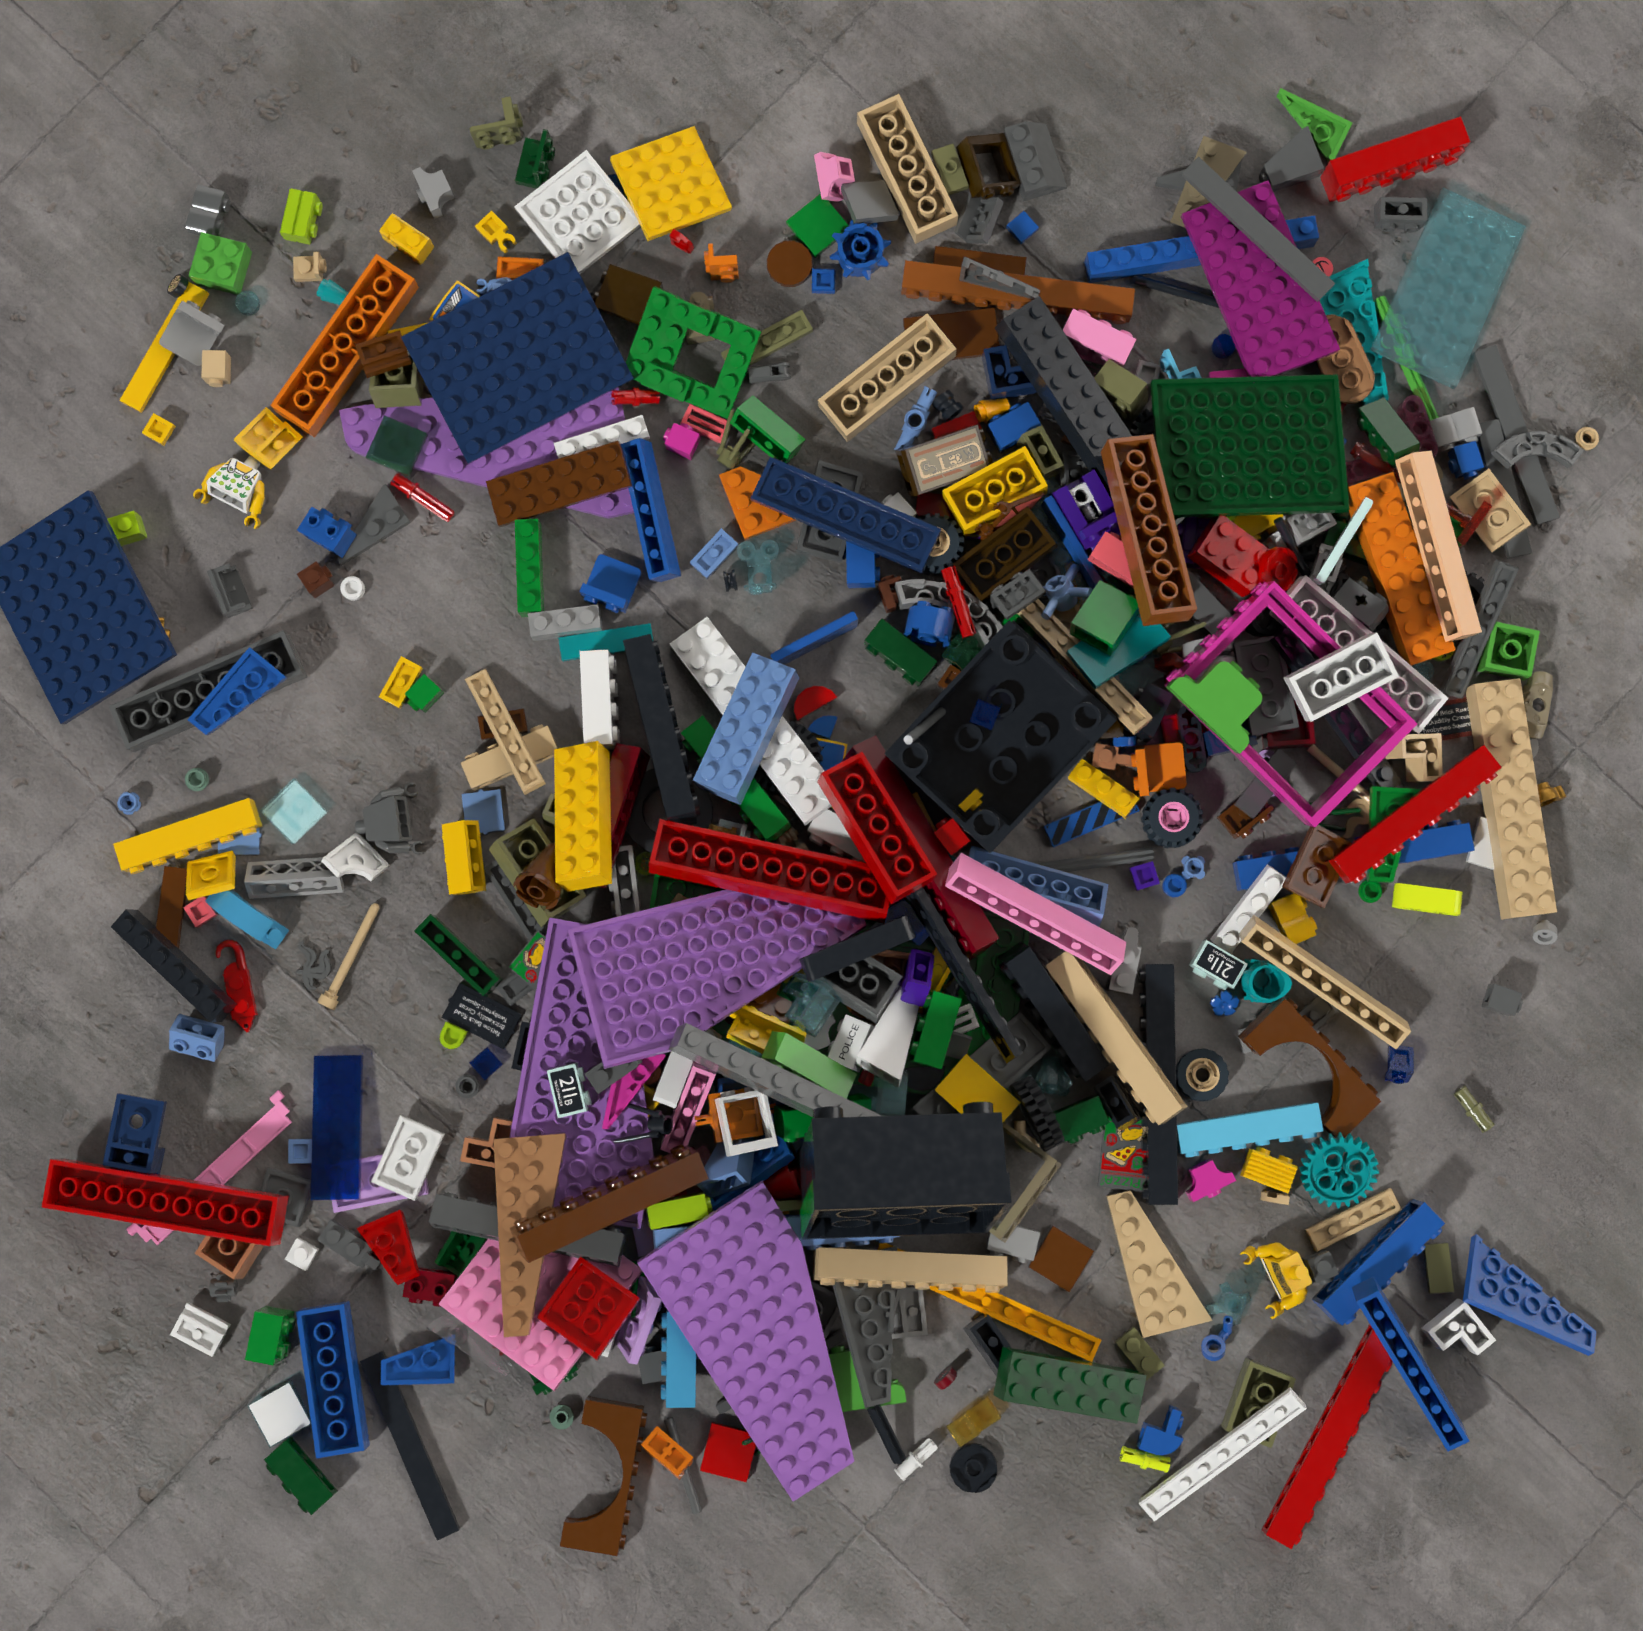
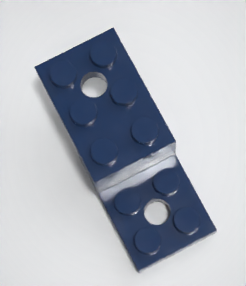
M117 1093L103 1160L104 1166L148 1174H160L165 1148L158 1147L167 1101ZM136 1114L143 1118V1124L140 1128H135L131 1122Z

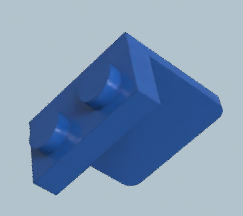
M600 554L596 559L587 584L583 583L579 592L584 597L583 600L594 605L600 603L605 605L607 610L614 613L619 611L626 613L641 576V570Z

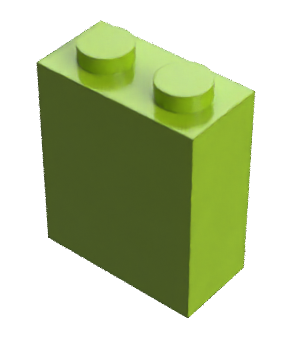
M701 1191L666 1198L646 1208L649 1227L653 1230L701 1220L708 1215V1212H712L710 1197L705 1196Z

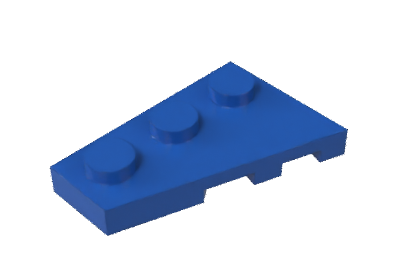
M455 1334L381 1360V1385L454 1383Z

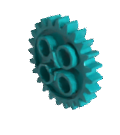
M1341 1132L1338 1133L1337 1138H1333L1332 1134L1329 1133V1140L1327 1141L1319 1137L1321 1143L1319 1145L1312 1142L1314 1150H1305L1308 1158H1301L1304 1166L1299 1167L1301 1174H1303L1300 1176L1302 1183H1305L1303 1186L1306 1191H1309L1310 1197L1312 1199L1316 1197L1319 1204L1325 1200L1327 1207H1330L1335 1202L1337 1208H1340L1341 1202H1345L1346 1206L1350 1207V1200H1354L1358 1204V1196L1367 1198L1365 1190H1374L1370 1183H1377L1378 1180L1374 1175L1379 1174V1170L1376 1167L1379 1163L1368 1143H1362L1359 1136L1353 1141L1351 1133L1344 1138ZM1336 1154L1333 1159H1327L1329 1155ZM1353 1160H1359L1357 1164L1349 1165ZM1329 1176L1326 1180L1320 1181L1321 1177ZM1352 1181L1350 1185L1342 1186L1345 1182Z

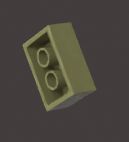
M1245 1357L1221 1427L1225 1431H1232L1291 1387L1293 1389L1296 1378ZM1278 1430L1260 1444L1272 1448Z

